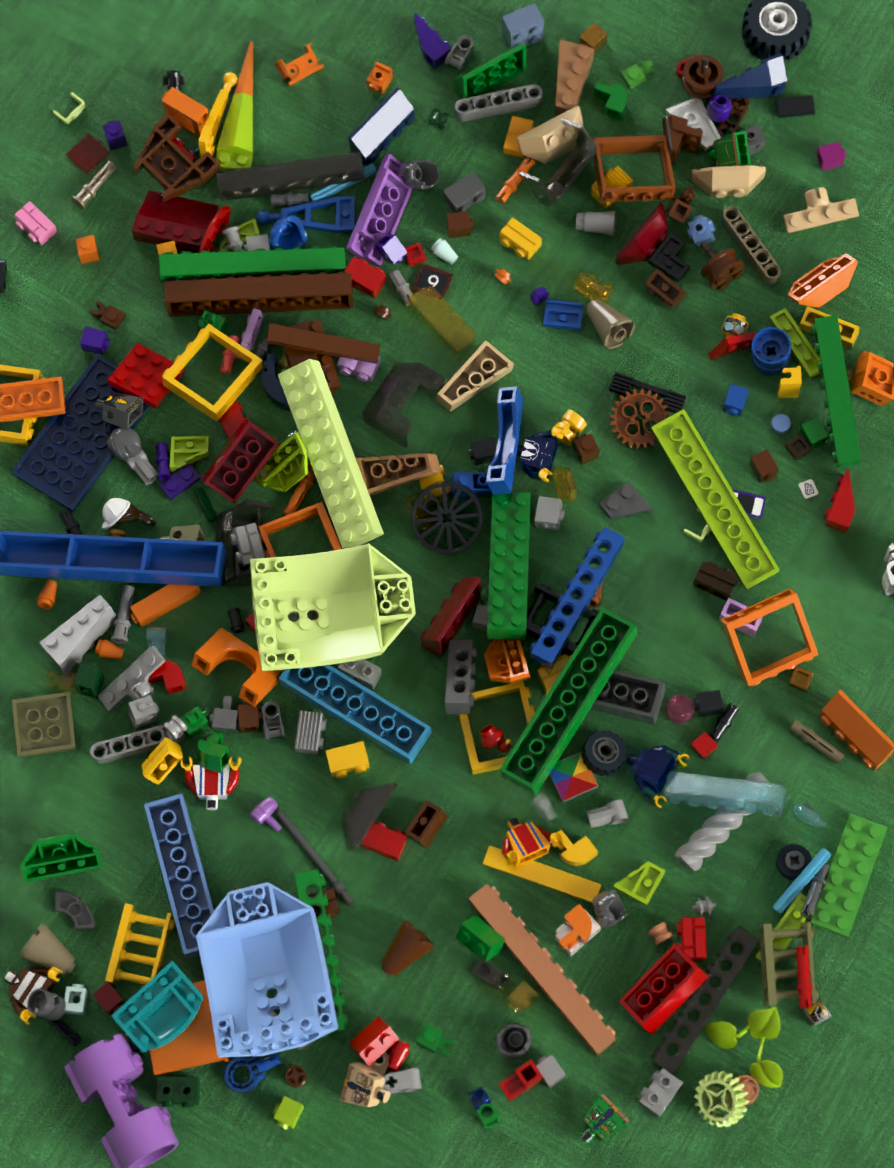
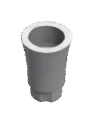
M616 211L578 212L576 216V229L614 236L616 230Z

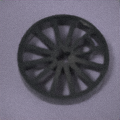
M449 480L435 482L423 489L415 499L411 511V523L415 535L422 544L439 553H455L470 546L480 534L484 520L483 507L478 496L466 485ZM447 486L457 488L450 507L447 501ZM439 487L442 488L444 507L441 505V500L434 496L431 490ZM461 490L470 496L468 500L453 509ZM427 494L429 497L426 498L424 504L420 503L421 499ZM428 501H435L438 507L435 510L429 509L427 506ZM473 501L478 510L477 512L458 513ZM418 507L436 516L416 518V509ZM443 513L446 515L450 513L452 520L447 519L445 521ZM478 517V526L474 527L461 521L460 518ZM437 521L422 533H420L417 527V523ZM441 525L434 543L431 544L424 537ZM457 525L475 532L474 535L467 540ZM445 527L448 548L437 546ZM451 527L463 542L458 547H453Z

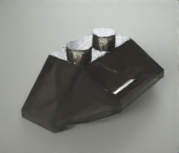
M396 783L363 788L356 793L353 805L349 806L343 813L342 826L347 850H357L398 785Z

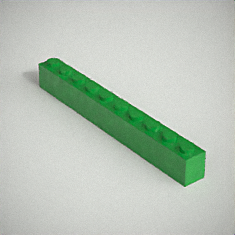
M315 246L310 249L295 247L291 250L275 248L274 250L256 249L255 251L240 249L236 252L220 250L210 253V251H201L199 253L185 251L181 254L165 252L159 255L158 259L160 282L170 281L171 279H179L181 281L190 278L203 280L210 277L225 279L230 276L244 278L245 276L262 277L264 275L281 276L283 274L293 276L302 273L316 275L321 272L337 274L338 272H344L346 269L344 248H339V246H330L329 248Z

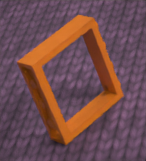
M319 502L258 526L261 543L265 544L267 549L264 550L266 558L276 557L268 535L319 516L332 550L342 549L323 503Z
M790 588L720 620L742 681L748 686L758 685L766 678H773L779 672L793 669L797 664L808 662L814 656L819 655L798 595ZM792 604L807 648L750 673L734 629Z

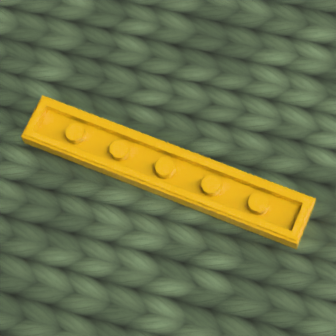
M490 845L483 861L484 866L593 903V899L599 894L602 885L536 861H530L515 868L513 861L512 865H508V860L502 855V849Z

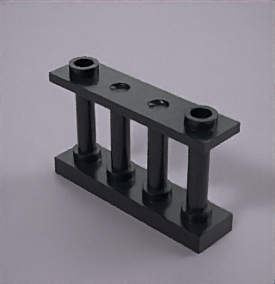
M536 583L534 593L538 595L527 614L526 634L539 640V632L543 625L547 626L549 620L547 617L544 624L538 626L534 624L533 619L544 598L555 602L551 611H556L559 606L557 602L561 595L551 591V588L547 585ZM586 609L583 617L589 619V622L582 635L575 644L568 641L562 652L568 655L574 653L598 615V610ZM546 642V644L553 646L551 642Z

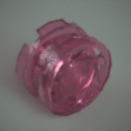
M682 694L673 696L666 708L668 719L675 724L681 725L690 721L694 712L693 701L688 696Z

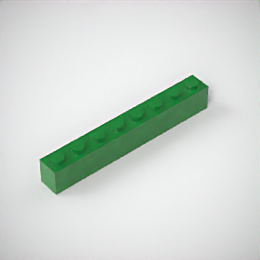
M834 315L815 318L811 329L812 335L817 338L814 348L815 354H819L820 361H817L818 372H822L823 379H820L821 390H825L826 397H823L824 408H828L829 415H826L827 427L831 426L832 433H829L830 445L834 444L835 450L832 452L833 463H837V468L860 465L861 457L838 317Z

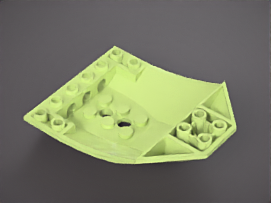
M369 543L314 554L250 559L253 613L262 671L325 666L382 655L416 614L411 576ZM309 611H316L318 618L310 620L307 617V613ZM295 613L299 619L296 622H292L288 619V615Z

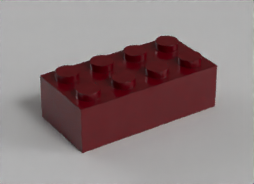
M246 418L201 480L235 504L280 443Z

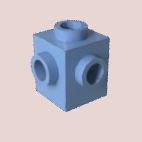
M697 216L688 223L690 227L687 229L688 235L697 246H700V243L703 241L706 243L715 241L713 234L715 227L712 220L709 221L706 216Z

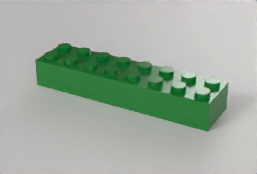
M511 492L496 495L492 493L487 639L526 640L531 493Z

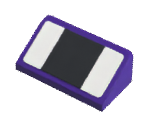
M732 489L746 514L761 519L766 497Z

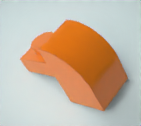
M578 904L564 916L565 923L572 931L558 942L559 947L563 951L567 948L571 950L579 943L578 939L585 944L591 935V919L583 907Z

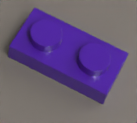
M189 464L175 472L169 480L163 481L159 486L171 501L198 482L201 477L192 465Z

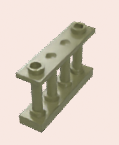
M811 922L801 923L802 929L774 930L771 924L758 925L764 1006H775L779 999L799 998L798 990L778 991L775 985L777 979L798 978L797 970L777 971V969H774L776 958H797L796 949L775 950L773 948V940L775 938L802 937L803 947L809 946L810 985L813 988L811 989V1004H816L818 989L815 987L812 949L814 928L811 926Z

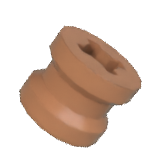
M665 922L658 924L648 932L655 939L654 943L656 946L665 943L673 937V934L668 932Z

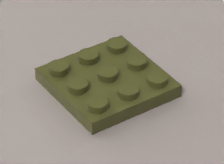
M70 692L12 700L18 758L77 749Z

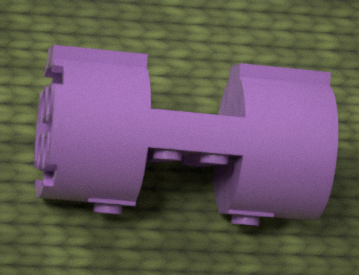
M118 1034L112 1036L111 1041L101 1040L84 1049L74 1057L75 1062L70 1061L64 1068L82 1103H90L102 1098L115 1124V1127L101 1138L114 1167L144 1168L169 1154L179 1145V1142L170 1126L169 1119L171 1117L166 1108L155 1106L145 1109L144 1105L138 1102L136 1098L137 1091L129 1083L138 1078L142 1071H144L141 1066L143 1062L138 1054L132 1052L125 1036Z

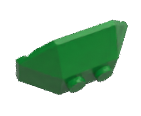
M73 832L35 840L21 862L20 868L24 883L100 869L103 868L99 849Z

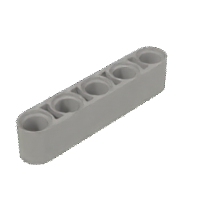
M536 84L460 99L455 104V117L460 122H467L534 108L542 102V89Z
M163 725L95 743L90 749V754L96 763L105 764L153 751L165 737L179 744L185 739L186 735L185 731H182L179 737L175 739ZM154 735H162L159 741H152ZM136 740H143L140 746H133ZM117 745L124 746L122 751H114ZM97 751H105L103 756L96 757Z

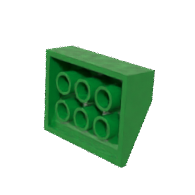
M522 43L511 49H506L499 56L492 57L484 64L473 67L470 72L457 76L453 80V90L460 99L487 94L525 73L526 44Z

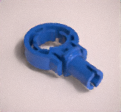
M276 1052L261 1060L257 1056L249 1059L245 1057L236 1058L226 1067L225 1081L236 1092H250L258 1085L261 1079L266 1077L264 1074L266 1070L282 1063L281 1059H279L280 1056ZM233 1066L236 1069L240 1066H247L249 1068L250 1079L247 1083L242 1084V1087L247 1088L238 1089L235 1087V1085L241 1087V1084L235 1080V1071L231 1070Z

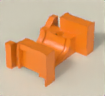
M312 43L305 46L306 54L285 65L281 59L274 64L283 81L286 79L290 80L287 84L288 88L324 68L323 64L319 65L317 63L320 58L317 60L310 47Z

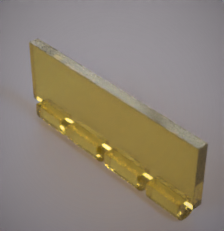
M433 286L428 289L426 287L422 288L411 296L408 301L456 353L472 343V338L476 335L473 329L468 324L463 328L461 327L465 321L456 311L450 315V312L453 310L452 306L444 298H441L439 301L437 300L441 297V294Z

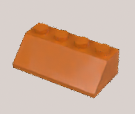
M841 690L821 710V721L835 731L834 734L838 739L844 740L849 745L848 748L852 753L858 754L862 758V762L867 768H872L875 771L894 752V743Z

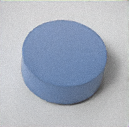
M784 414L776 415L771 423L773 431L778 434L788 432L791 425L789 417Z

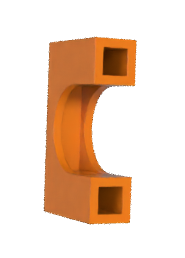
M220 628L195 653L191 665L206 676L224 661L233 660L246 665L252 672V675L242 685L239 697L253 707L275 687L283 673V670L262 671L259 652L223 628Z

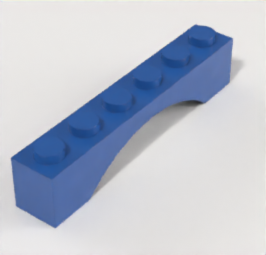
M517 386L499 388L497 400L498 443L494 459L488 466L486 483L493 495L512 492L524 398Z

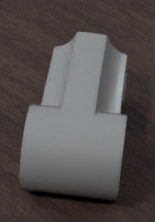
M143 450L135 457L124 459L131 470H135L145 485L152 484L158 478L159 474L149 463Z
M623 800L612 801L604 807L586 811L591 829L610 823L619 824L628 820Z

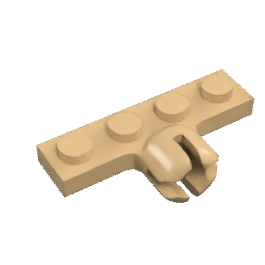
M818 187V189H811L805 193L806 210L783 215L788 234L859 216L855 198L831 203L826 189Z

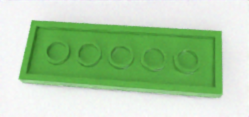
M850 813L825 881L826 885L822 889L814 916L811 919L812 925L846 938L849 937L888 827Z

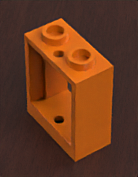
M171 87L169 91L164 93L161 100L165 115L169 113L182 128L200 138L209 116L208 108Z

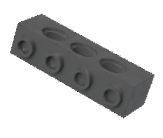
M449 640L445 693L447 714H470V708L474 706V695H471L472 690H475V679L472 678L473 675H476L474 659H477V647L473 646V640Z

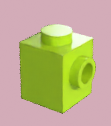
M284 1096L281 1104L277 1103L272 1113L275 1115L276 1125L285 1130L288 1127L294 1129L304 1106Z

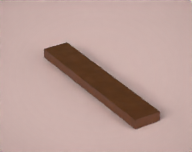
M271 323L266 342L374 364L378 363L380 344Z

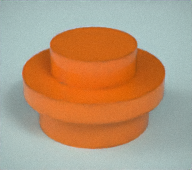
M496 269L494 276L504 285L507 282H511L509 278L511 275L505 269Z

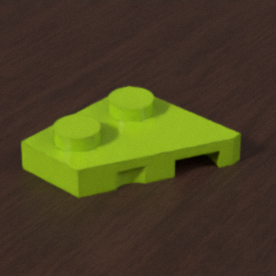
M209 436L171 437L170 471H175L209 456Z

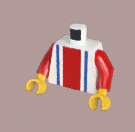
M190 756L189 764H184L183 758L181 759V767L184 768L186 784L191 792L198 796L199 800H206L207 810H217L218 800L227 799V796L233 792L239 783L240 769L238 767L242 762L241 757L238 758V763H234L232 761L233 756H231L229 764L221 773L207 770L201 765H193V768H191L192 758Z

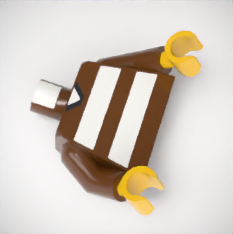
M31 967L28 970L23 969L19 975L12 971L7 973L4 981L12 985L8 992L11 995L10 1002L15 1013L27 1025L30 1024L28 1022L29 1017H36L27 1008L30 994L36 989H44L51 992L56 985L54 981H59L56 975L63 973V971L56 967Z

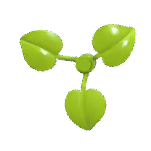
M776 1007L756 1010L750 1013L748 1016L749 1025L738 1034H736L734 1025L724 1021L712 1022L704 1027L710 1040L716 1046L723 1049L734 1048L737 1044L736 1038H740L748 1031H750L753 1038H760L757 1056L758 1063L751 1064V1076L757 1083L765 1087H781L783 1072L780 1066L770 1060H761L764 1039H774L780 1032V1018Z

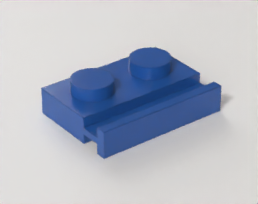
M546 299L543 327L580 331L583 303Z

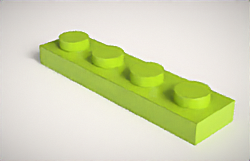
M784 308L771 315L769 320L772 325L785 331L789 336L791 353L810 379L819 374L817 361H820V358L815 354V350L787 309Z
M799 893L774 930L801 928V923H804L807 919L801 916L806 896ZM794 937L775 938L773 940V948L775 950H785ZM760 950L755 956V959L761 962Z

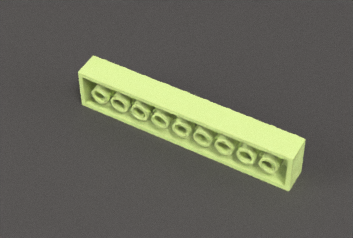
M308 359L278 374L342 548L360 546L383 535L382 527L319 361Z

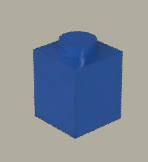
M731 384L723 411L731 416H741L749 389Z

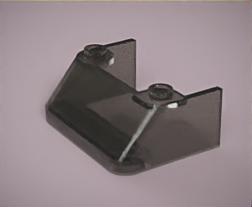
M564 118L561 122L578 145L549 181L544 185L541 179L522 171L519 173L537 200L545 206H552L560 199L595 155L597 149L595 142L583 125Z
M247 499L217 516L215 521L216 542H223L227 552L222 579L223 587L251 586L250 566L242 567L241 563H237L235 552L238 551L236 545L231 543L230 534H232L234 528L256 523L257 529H259L258 526H261L263 523L262 513L272 509V504Z

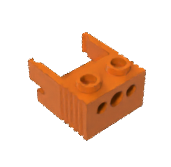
M867 351L859 354L850 392L875 404L884 406L894 400V363L871 352L866 354Z

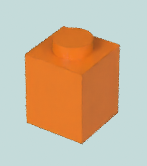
M94 235L76 239L78 254L82 264L100 261Z

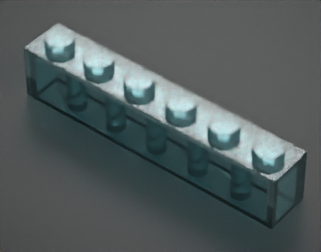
M672 771L669 772L664 788L667 800L673 804L685 803L691 806H707L712 809L741 810L751 814L757 812L768 816L782 814L787 796L783 785Z

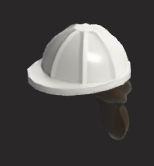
M112 498L103 507L102 514L105 521L102 528L104 530L115 523L124 524L134 519H139L150 526L157 524L150 515L140 511L136 506L130 504L128 500Z

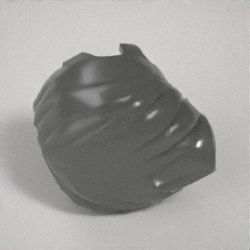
M414 159L400 170V174L406 183L416 190L430 189L441 179L435 163L426 159Z
M120 427L114 430L107 441L109 451L120 460L135 457L142 450L139 435L130 428L127 430Z
M612 889L601 892L593 899V908L600 927H613L628 915L627 913L622 915L624 905L619 898V894Z
M512 1023L503 1027L496 1036V1047L499 1053L510 1059H516L524 1055L531 1047V1029L518 1023Z

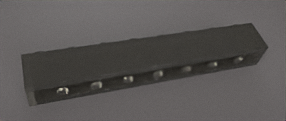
M361 151L217 173L218 192L221 201L365 180Z

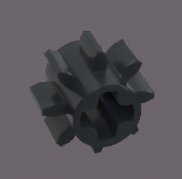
M169 70L167 75L163 76V86H167L168 90L171 87L181 90V85L185 84V76L180 75L179 70Z

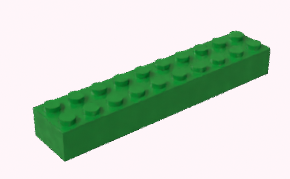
M601 608L499 769L503 778L531 794L537 795L638 634L636 625Z

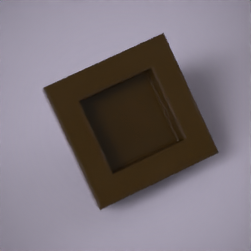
M801 434L785 444V448L796 461L812 450V447Z

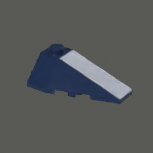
M780 53L760 61L761 65L754 69L749 67L745 69L741 76L737 77L734 75L715 85L711 97L724 95L729 99L770 97L781 94L787 83L783 55Z

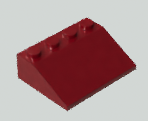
M149 190L136 215L131 230L134 240L154 245L174 241L177 250L199 253L205 233L217 214L219 206L178 196L162 203L161 195L163 193Z
M479 577L461 579L459 584H454L450 592L452 593L449 599H445L440 606L442 610L438 615L435 614L430 621V628L428 631L424 630L420 636L421 648L440 659L449 647V640L455 638L481 598V578Z

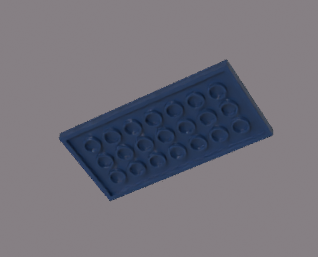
M98 354L66 396V414L54 415L49 419L11 471L13 476L63 507L70 509L73 513L113 459L114 455L109 451L107 441L110 434L120 428L103 421L102 410L95 408L98 398L107 400L113 393L128 395L107 384L108 378L118 366ZM143 403V414L130 427V429L134 430L136 425L139 423V421L142 419L144 414L149 409V405Z

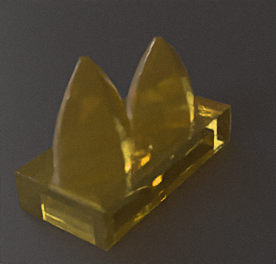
M581 272L573 288L591 300L600 299L608 304L613 292V283L600 284L597 282L595 274L586 275Z

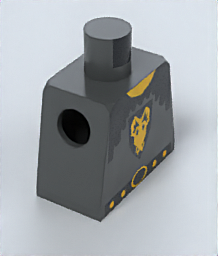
M113 393L107 400L98 398L95 408L102 410L103 421L128 430L143 414V398Z

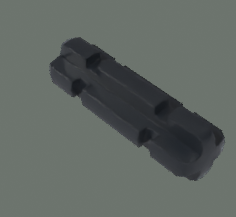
M60 1018L56 1021L47 1020L53 1027L55 1026V1029L67 1040L69 1039L73 1046H77L81 1042L82 1038L77 1033L74 1034V1031L63 1020L60 1021Z

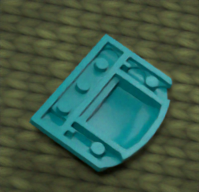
M171 961L112 1015V1018L142 1052H148L147 1050L160 1048L177 1038L196 1017L204 996L179 967Z

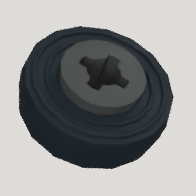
M790 844L779 851L776 865L782 876L795 880L812 861V858L805 847L799 844Z

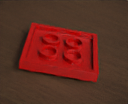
M137 343L108 378L107 384L128 395L142 397L143 403L156 409L170 392L169 389L163 386L162 375L167 368H171L174 362ZM183 368L179 372V374L174 378L175 380L178 381L181 378V376L185 372V368Z

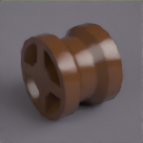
M293 1065L287 1069L285 1078L291 1087L299 1088L306 1082V1073L302 1067Z

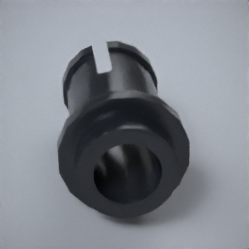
M232 608L228 610L227 613L231 622L230 630L234 634L244 632L245 624L242 622L240 609Z

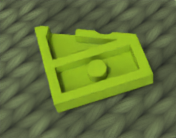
M648 861L636 871L628 874L620 882L615 883L613 888L647 906L666 870Z

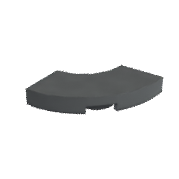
M55 891L56 912L69 916L74 922L76 931L96 930L94 916L81 899L70 893Z

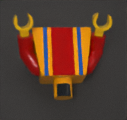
M513 818L507 823L511 830L507 831L506 838L503 840L502 855L508 860V865H512L513 861L515 868L549 854L550 843H552L553 847H557L558 841L564 842L562 834L560 832L550 833L539 826H535L533 822L521 825L518 818Z

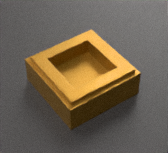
M796 666L788 685L806 692L814 673Z

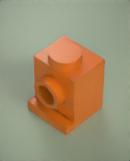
M376 61L375 67L366 80L368 89L383 95L393 79L392 68Z

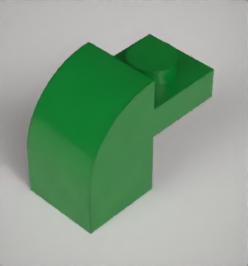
M597 82L594 87V97L607 102L604 115L621 121L627 109L626 90L617 82L614 88H611L608 84Z
M215 730L206 741L199 740L198 753L200 765L207 770L221 773L229 762L228 746L223 745V733Z

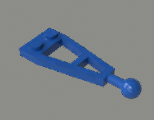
M332 197L283 208L281 213L270 214L268 211L262 210L256 216L259 224L267 225L270 221H277L288 217V215L305 212V221L300 220L305 229L332 233H353L355 228V197ZM336 205V225L311 222V210Z

